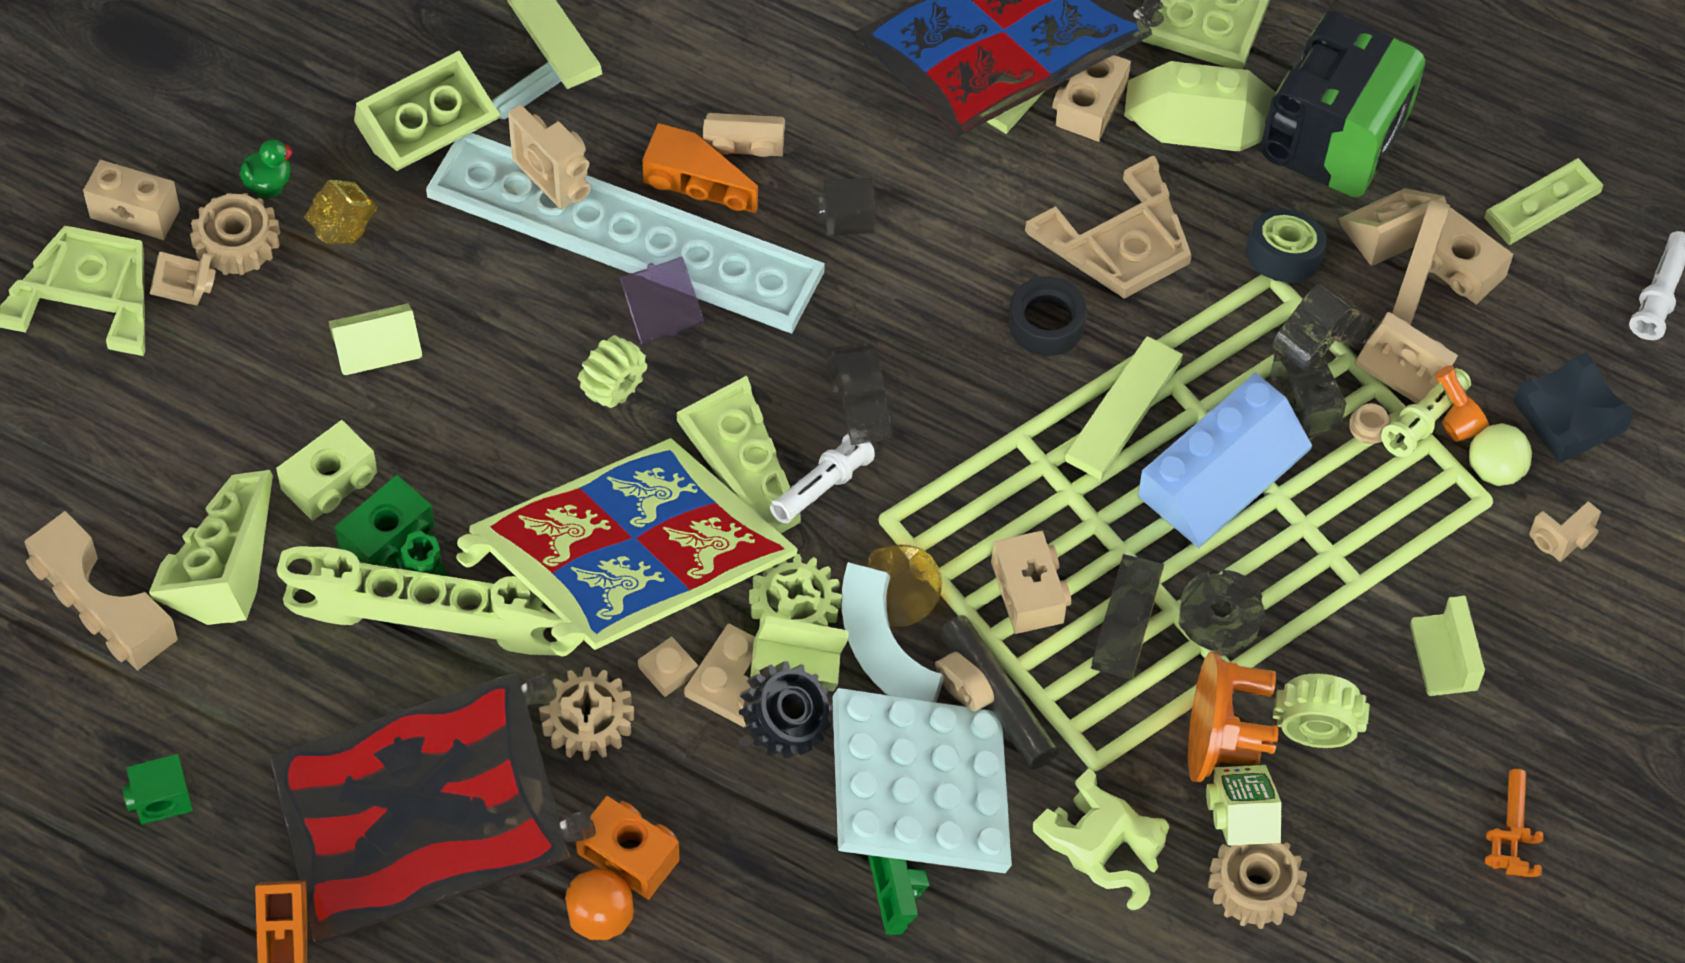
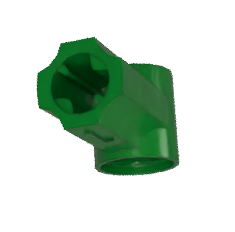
M421 530L408 534L405 544L400 548L401 556L394 558L396 568L447 576L436 537L428 536Z

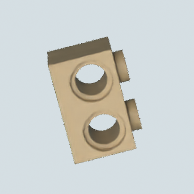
M1100 51L1070 68L1067 75L1069 82L1066 88L1060 86L1053 101L1052 108L1057 110L1055 126L1099 142L1128 85L1131 61Z

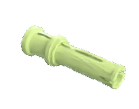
M1454 368L1456 377L1466 392L1471 386V380L1466 372ZM1438 383L1418 404L1406 406L1401 411L1398 421L1391 422L1383 428L1381 439L1389 452L1395 456L1407 457L1415 451L1417 442L1420 439H1425L1432 434L1435 421L1452 405L1441 383ZM1404 435L1405 438L1400 443H1397L1396 441Z

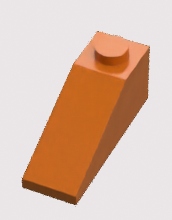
M306 880L260 882L255 885L258 963H307L308 921Z

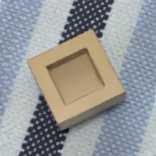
M672 636L638 659V668L664 697L688 682L698 669L697 663Z

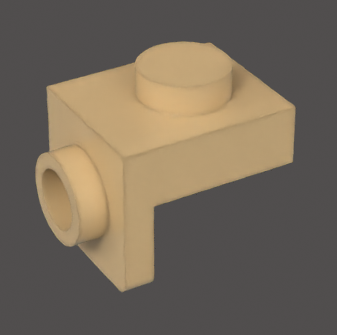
M159 252L149 294L197 306L203 292L210 294L216 270L209 268L211 255L203 253L200 261Z
M1588 501L1562 525L1557 523L1547 513L1541 511L1535 517L1529 535L1540 550L1551 554L1561 562L1577 547L1584 549L1594 540L1598 534L1595 526L1601 511Z

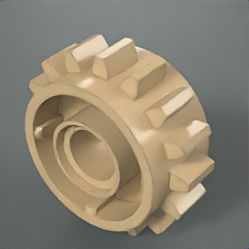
M227 193L224 196L212 198L205 208L200 207L198 209L199 219H193L191 222L193 233L190 236L198 260L200 261L203 253L210 254L209 268H216L222 271L223 275L228 273L244 275L246 272L260 269V265L266 260L271 261L273 258L271 250L279 248L280 245L278 239L280 234L278 220H275L273 208L265 209L263 199H254L248 196V193Z
M1288 842L1285 844L1232 845L1231 847L1222 844L1220 846L1219 858H1213L1210 872L1213 874L1210 875L1208 888L1216 890L1213 902L1214 904L1223 905L1225 917H1235L1240 920L1241 926L1250 923L1257 924L1259 929H1263L1264 924L1271 921L1276 925H1280L1284 913L1291 916L1295 914L1298 905L1296 902H1302L1306 890L1302 886L1305 884L1307 873L1298 870L1302 858L1292 855L1289 851L1291 845ZM1253 875L1260 876L1267 883L1258 885L1251 882L1248 877Z

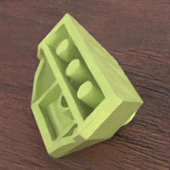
M1170 61L1128 80L1124 116L1130 121L1134 120L1144 131L1161 143L1240 152L1262 141L1266 116L1270 108L1271 99L1276 92L1249 70Z

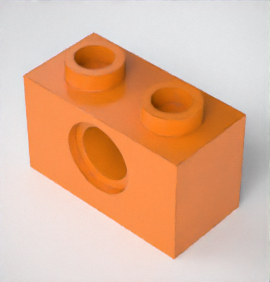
M609 796L605 797L575 835L578 855L600 869L615 871L628 882L632 890L647 900L651 898L680 861L679 841H677V837L671 830L661 824L652 825L641 817V814L634 806L625 801L618 803ZM628 840H635L640 843L638 847L633 849H626L620 846Z

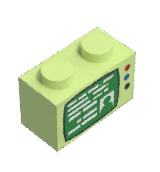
M1267 766L1214 767V784H1207L1206 788L1208 810H1213L1215 828L1222 829L1227 845L1281 843V800Z

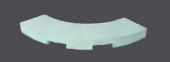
M848 562L842 587V615L844 628L849 632L848 642L861 667L871 680L888 696L937 702L944 680L943 675L931 671L911 659L898 645L890 630L886 609L887 588L890 580L889 574Z

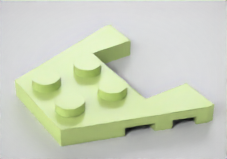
M64 226L33 261V269L23 280H17L9 289L10 295L0 306V328L26 333L40 298L116 313L106 338L108 349L144 356L145 284L144 248L142 241Z

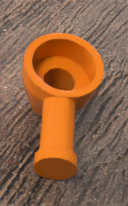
M1445 366L1438 370L1435 378L1442 384L1453 404L1442 420L1445 431L1456 442L1475 437L1489 426L1486 416L1480 407L1466 395L1456 377V371L1453 366Z

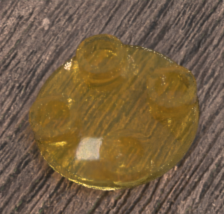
M903 544L887 548H877L870 554L868 562L864 567L887 572L890 576L886 596L889 625L897 627L907 626L925 618L936 606L942 591L940 569L933 557L918 547Z

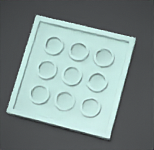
M838 688L832 696L838 851L1006 873L1012 866L1001 712L983 709L972 712L968 707Z

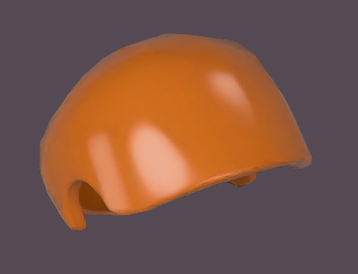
M592 869L579 874L570 882L565 898L570 925L575 932L589 940H608L625 931L633 919L634 908L630 886L623 877L610 869Z

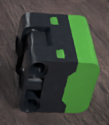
M1336 11L1325 12L1307 40L1298 69L1288 71L1271 99L1261 143L1263 156L1273 164L1286 167L1351 197L1363 196L1412 112L1425 67L1423 54L1416 48L1349 19L1342 13Z

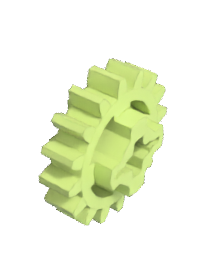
M800 554L794 556L793 563H787L785 560L779 563L776 568L772 566L764 570L763 576L754 575L753 589L749 590V604H752V619H760V626L766 616L828 627V622L836 623L838 620V609L841 608L842 594H839L840 582L838 579H831V568L829 566L818 570L816 558L813 557L807 564L801 563ZM815 585L819 591L815 590L813 586ZM771 607L776 608L778 612H774Z

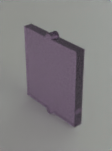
M683 256L658 265L649 263L647 269L620 278L641 344L668 335L676 337L679 331L705 323Z

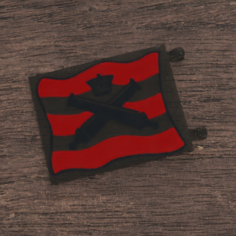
M516 671L269 756L299 880H306L307 915L316 945L570 858L566 842L583 841L595 836L594 822L586 811L577 812L560 823L527 706L555 700L557 693L548 675H538L521 685L519 674Z

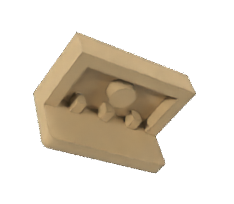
M708 113L706 119H704L703 140L721 155L783 156L785 119L776 116Z
M1387 312L1369 336L1355 360V365L1418 404L1439 383L1435 378L1436 372L1445 366H1452L1458 355L1445 348L1440 342L1418 331L1405 320Z

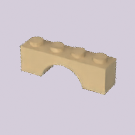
M66 511L24 541L30 557L26 560V563L33 574L40 580L47 578L54 585L52 589L55 595L66 607L74 605L80 612L79 617L85 627L94 635L100 632L108 640L106 645L118 661L123 662L127 660L138 671L178 640L172 618L146 592L126 597L111 596L98 591L88 582L90 572L98 559L92 537Z

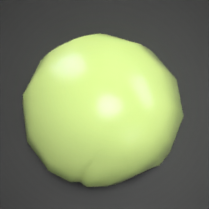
M1503 423L1487 426L1474 437L1470 444V467L1473 468L1483 481L1493 485L1514 484L1527 474L1531 466V445L1526 435L1517 427Z

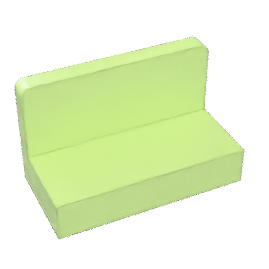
M408 303L329 321L341 371L344 375L422 357L413 310Z
M1466 596L1450 597L1444 614L1412 618L1410 628L1427 694L1435 696L1478 691L1485 668Z
M766 616L753 642L751 677L760 674L759 670L771 664L775 667L784 661H788L790 669L802 664L804 665L805 672L810 675L816 673L819 676L818 682L822 687L834 692L838 685L840 654L848 641L849 632L837 628Z

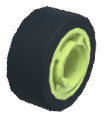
M1286 209L1270 210L1258 216L1253 223L1246 245V255L1252 267L1268 278L1288 283L1301 282L1314 276L1319 269L1326 248V235L1321 226L1307 215Z

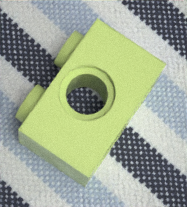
M343 420L339 421L276 468L281 490L312 521L323 513L326 514L333 511L343 498L355 489L364 488L371 482L374 475L377 474L374 451ZM328 471H336L332 475H323Z

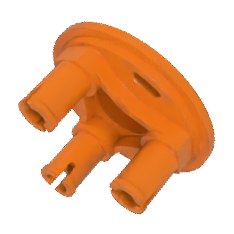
M1211 651L1207 654L1198 677L1190 718L1188 771L1191 781L1202 782L1205 777L1211 775L1214 767L1219 766L1220 762L1241 766L1259 765L1261 751L1268 752L1269 754L1275 753L1276 744H1273V741L1277 742L1278 726L1240 722L1239 717L1234 716L1232 704L1234 691L1271 697L1276 683L1275 671L1238 666L1237 663L1222 660L1218 652Z

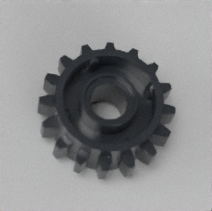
M784 661L775 667L771 664L759 670L760 674H756L747 680L751 688L740 694V697L744 700L743 708L739 710V715L744 717V732H749L754 738L753 744L755 746L762 745L766 747L767 754L770 756L782 751V755L786 759L797 755V753L803 755L813 750L812 746L823 742L825 739L821 731L830 728L832 725L828 720L829 711L833 710V705L828 703L826 695L829 692L828 689L823 688L818 682L819 676L816 673L810 675L805 672L804 665L802 664L790 669L788 661ZM782 702L788 706L790 718L784 714Z

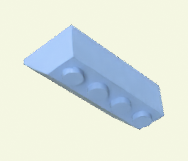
M1255 372L1142 470L1138 497L1196 547L1200 548L1311 450L1312 444L1287 398Z

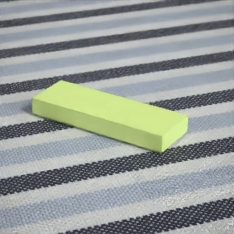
M1577 158L1486 210L1484 218L1505 242L1511 245L1601 193L1603 184Z

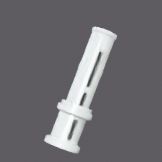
M1676 231L1670 234L1651 285L1641 292L1639 297L1641 306L1639 311L1632 315L1629 322L1632 332L1640 338L1658 340L1665 333V319L1667 314H1670L1676 305L1674 292L1685 267L1684 232Z
M851 431L845 435L840 446L835 450H827L821 455L819 465L800 479L778 499L772 501L770 510L773 516L779 522L788 524L797 514L818 499L819 496L834 484L840 485L849 481L854 470L859 466H867L874 460V448L870 441L856 431Z

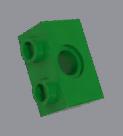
M396 475L334 528L338 548L352 552L357 556L359 563L392 568L395 565L394 558L401 556L400 548L405 544L408 534L421 530L429 536L435 526L432 505ZM385 527L395 528L388 532L380 531Z

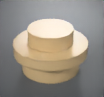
M1370 403L1362 405L1352 413L1349 428L1352 435L1359 441L1375 444L1382 441V430L1391 423V420L1383 407Z

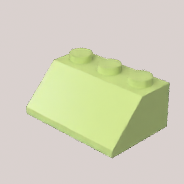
M457 51L357 102L354 122L374 154L398 171L499 119L500 114L461 52Z

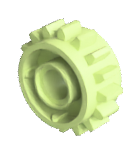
M1306 674L1290 680L1285 684L1284 690H1277L1274 700L1273 718L1277 719V726L1282 727L1284 734L1297 743L1317 748H1335L1351 743L1357 738L1358 732L1366 731L1370 704L1365 703L1366 696L1361 695L1359 689L1346 679L1328 674Z

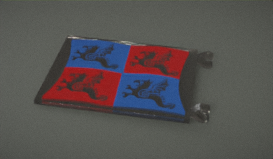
M916 0L855 32L856 37L958 137L1151 36L1152 29L1150 27L1162 24L1164 16L1157 11L1163 8V3L1160 0H1145L1134 13L1120 0Z

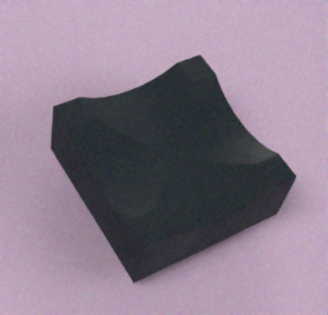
M1587 352L1575 357L1569 363L1550 374L1529 379L1519 384L1513 401L1559 463L1627 431L1634 414L1627 403L1611 391L1600 375L1595 362Z

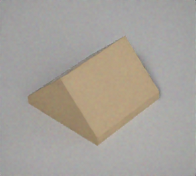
M1404 188L1338 219L1341 227L1370 266H1374L1415 247L1430 200L1433 199L1446 203V199L1442 195Z

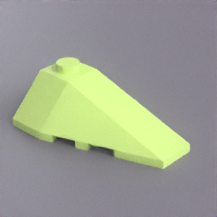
M270 470L231 475L205 508L208 516L198 528L190 527L182 536L185 544L176 555L168 554L160 564L149 591L152 599L207 625L247 620L258 588L273 479Z

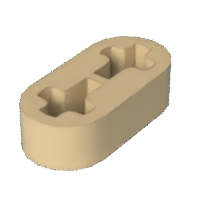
M955 651L935 662L937 673L942 674L944 677L942 684L945 689L965 707H968L970 711L975 712L994 702V694L985 675L960 653Z

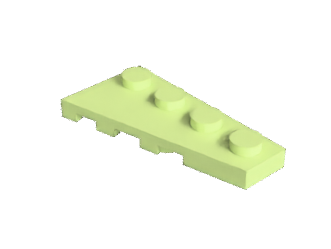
M747 376L677 412V422L726 487L780 534L801 522V514L799 513L791 522L783 524L773 516L770 510L772 501L778 499L789 490L790 485L784 470L780 467L776 456V449L766 431L759 405L755 402Z

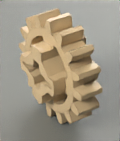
M585 667L582 677H577L572 670L567 671V682L563 683L555 678L552 681L554 693L547 691L543 693V704L545 706L539 708L540 721H543L544 736H552L551 742L554 749L566 745V756L569 758L575 754L576 750L582 751L584 760H589L591 751L595 750L598 751L602 758L606 757V746L610 744L619 749L622 747L620 735L630 736L631 734L630 721L634 720V707L630 706L632 704L630 691L622 692V680L620 678L609 683L606 670H602L598 677L592 676L590 667ZM586 705H590V715H588V722L584 723V713H586Z

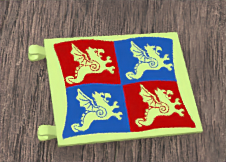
M670 438L470 525L469 532L471 534L463 535L458 539V547L464 552L458 553L456 558L465 567H472L486 554L491 552L565 622L559 623L552 628L551 633L557 641L552 642L550 648L557 655L566 656L583 640L596 650L797 555L798 549Z

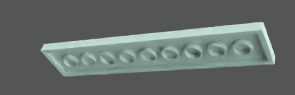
M474 133L454 141L426 188L428 198L791 334L824 274L825 263L587 175L585 176L586 181L591 186L589 194L582 201L573 202L563 210H560L512 160L511 147Z

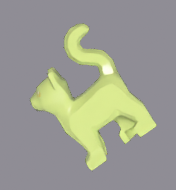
M1088 768L1075 781L1080 791L1073 798L1077 808L1086 815L1075 826L1067 820L1068 813L1062 808H1057L1055 812L1047 808L1033 822V832L1050 848L1068 856L1073 867L1088 874L1094 883L1106 889L1130 887L1133 893L1126 905L1130 910L1139 909L1149 899L1150 888L1148 882L1142 875L1128 870L1109 873L1104 865L1113 852L1125 842L1150 871L1155 872L1158 868L1156 857L1164 848L1166 835L1170 827L1164 818L1140 816L1125 800L1100 789L1097 786L1096 774Z

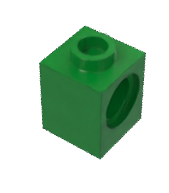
M178 754L126 767L130 784L122 785L125 803L128 811L137 810L141 825L193 811Z

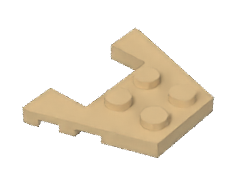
M1154 155L1124 170V182L1142 203L1081 235L1075 231L1055 206L1026 221L1025 232L1124 299L1189 265L1192 254L1178 216L1173 212L1169 201V191L1166 183L1162 182L1159 164Z

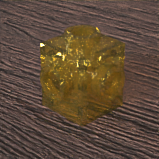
M328 180L323 189L314 197L313 204L304 218L313 226L315 235L321 241L330 245L335 243L354 244L363 235L365 226L378 207L355 182Z

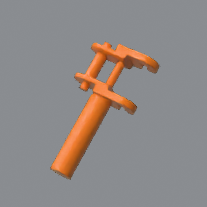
M1512 769L1509 771L1507 831L1495 828L1486 833V839L1492 842V854L1485 857V863L1494 869L1505 868L1506 874L1538 877L1542 874L1541 865H1534L1533 869H1529V862L1521 861L1520 857H1517L1518 842L1529 844L1541 843L1543 841V832L1537 831L1535 835H1531L1530 829L1524 828L1526 772L1522 769ZM1501 843L1511 844L1510 856L1501 855Z

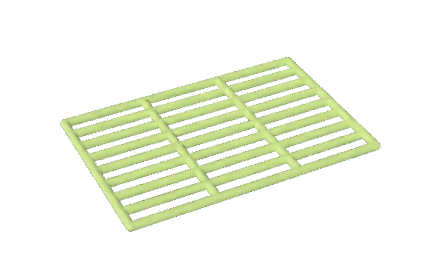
M1261 274L1156 340L1174 349L1269 288L1284 302V304L1176 371L1152 406L1172 395L1185 411L1121 451L1102 480L1087 473L1071 483L1057 468L1066 462V453L1079 434L1047 454L1031 438L1112 388L1134 355L911 494L879 516L878 520L881 527L1092 771H1100L1192 709L1196 685L1098 751L1083 736L1082 733L1199 654L1206 658L1209 652H1218L1222 660L1230 662L1215 645L1217 642L1329 567L1345 583L1344 586L1230 663H1237L1238 666L1254 667L1471 521L1493 504L1492 496L1431 434L1425 439H1420L1417 442L1415 451L1409 456H1395L1305 516L1291 501V498L1373 445L1361 442L1354 437L1281 486H1278L1275 482L1262 492L1264 497L1237 514L1200 548L1192 543L1153 570L1149 571L1135 554L1173 530L1174 527L1161 517L1123 542L1109 526V524L1144 502L1138 497L1139 486L1099 512H1096L1083 495L1195 423H1198L1255 372L1265 379L1322 342L1335 355L1336 359L1282 393L1287 398L1291 407L1347 370L1363 385L1302 425L1309 440L1374 398L1390 413L1388 416L1391 422L1398 421L1401 411L1406 407L1383 382L1355 365V360L1358 356L1287 282L1275 281ZM1295 315L1310 329L1309 332L1201 401L1185 386ZM1015 448H1018L1031 462L1030 465L915 538L900 523L909 515ZM1428 454L1444 470L1334 545L1317 529ZM1042 476L1057 492L940 568L925 552ZM1455 483L1472 499L1362 574H1359L1344 558ZM1069 505L1083 522L1047 545H1054L1057 555L1060 557L1095 534L1109 550L1064 580L1068 584L1070 595L1072 596L1119 564L1127 570L1135 581L1016 658L1003 643L1004 639L1014 633L1009 616L990 628L976 611L1001 595L997 579H993L967 597H964L951 580L990 556L994 541L1022 535ZM1274 509H1277L1291 524V526L1177 601L1162 586L1163 582ZM1302 538L1319 554L1204 631L1188 615V613ZM1145 594H1148L1153 601L1155 599V603L1162 610L1150 618L1149 623L1147 620L1044 689L1028 672ZM1173 623L1189 640L1071 720L1055 703L1142 645V642L1145 643Z

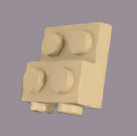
M521 104L509 111L512 160L560 210H563L573 202L582 201L589 194L591 186L585 177L589 161L584 157L586 148L580 136L574 131L569 132L559 121L547 128L538 115H531Z

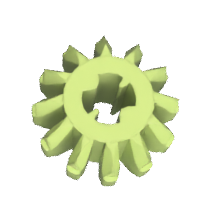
M615 335L607 341L602 340L598 348L590 351L589 358L582 363L584 369L578 376L581 382L580 388L587 397L603 406L606 405L609 408H613L618 403H624L628 395L635 393L636 386L643 381L641 375L647 369V364L645 363L646 355L631 341L628 342Z

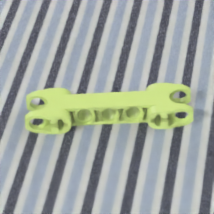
M297 546L282 551L277 567L278 576L287 584L283 597L284 605L295 614L340 625H353L365 618L496 639L503 649L510 652L529 655H557L550 648L551 642L544 638L543 633L547 627H554L559 623L565 622L557 614L542 607L544 602L517 577H504L495 584L359 563L357 556L350 551L330 547ZM296 559H306L312 564V570L308 575L291 573L287 570V567ZM299 589L307 590L316 597L312 602L301 604L293 599ZM384 592L394 593L393 595L388 597L379 596L381 593ZM427 598L436 599V601L430 604L421 603L422 600ZM468 605L479 606L474 610L463 609L465 606Z

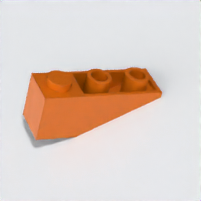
M660 123L657 124L642 160L643 183L659 190H671L686 194L696 200H708L726 205L733 210L757 213V184L696 133Z

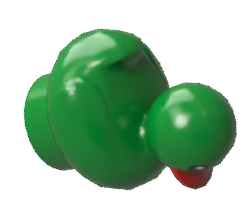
M270 139L265 141L259 151L244 158L239 172L244 186L261 198H273L279 195L290 177L291 166L288 159L292 155V149L279 140Z

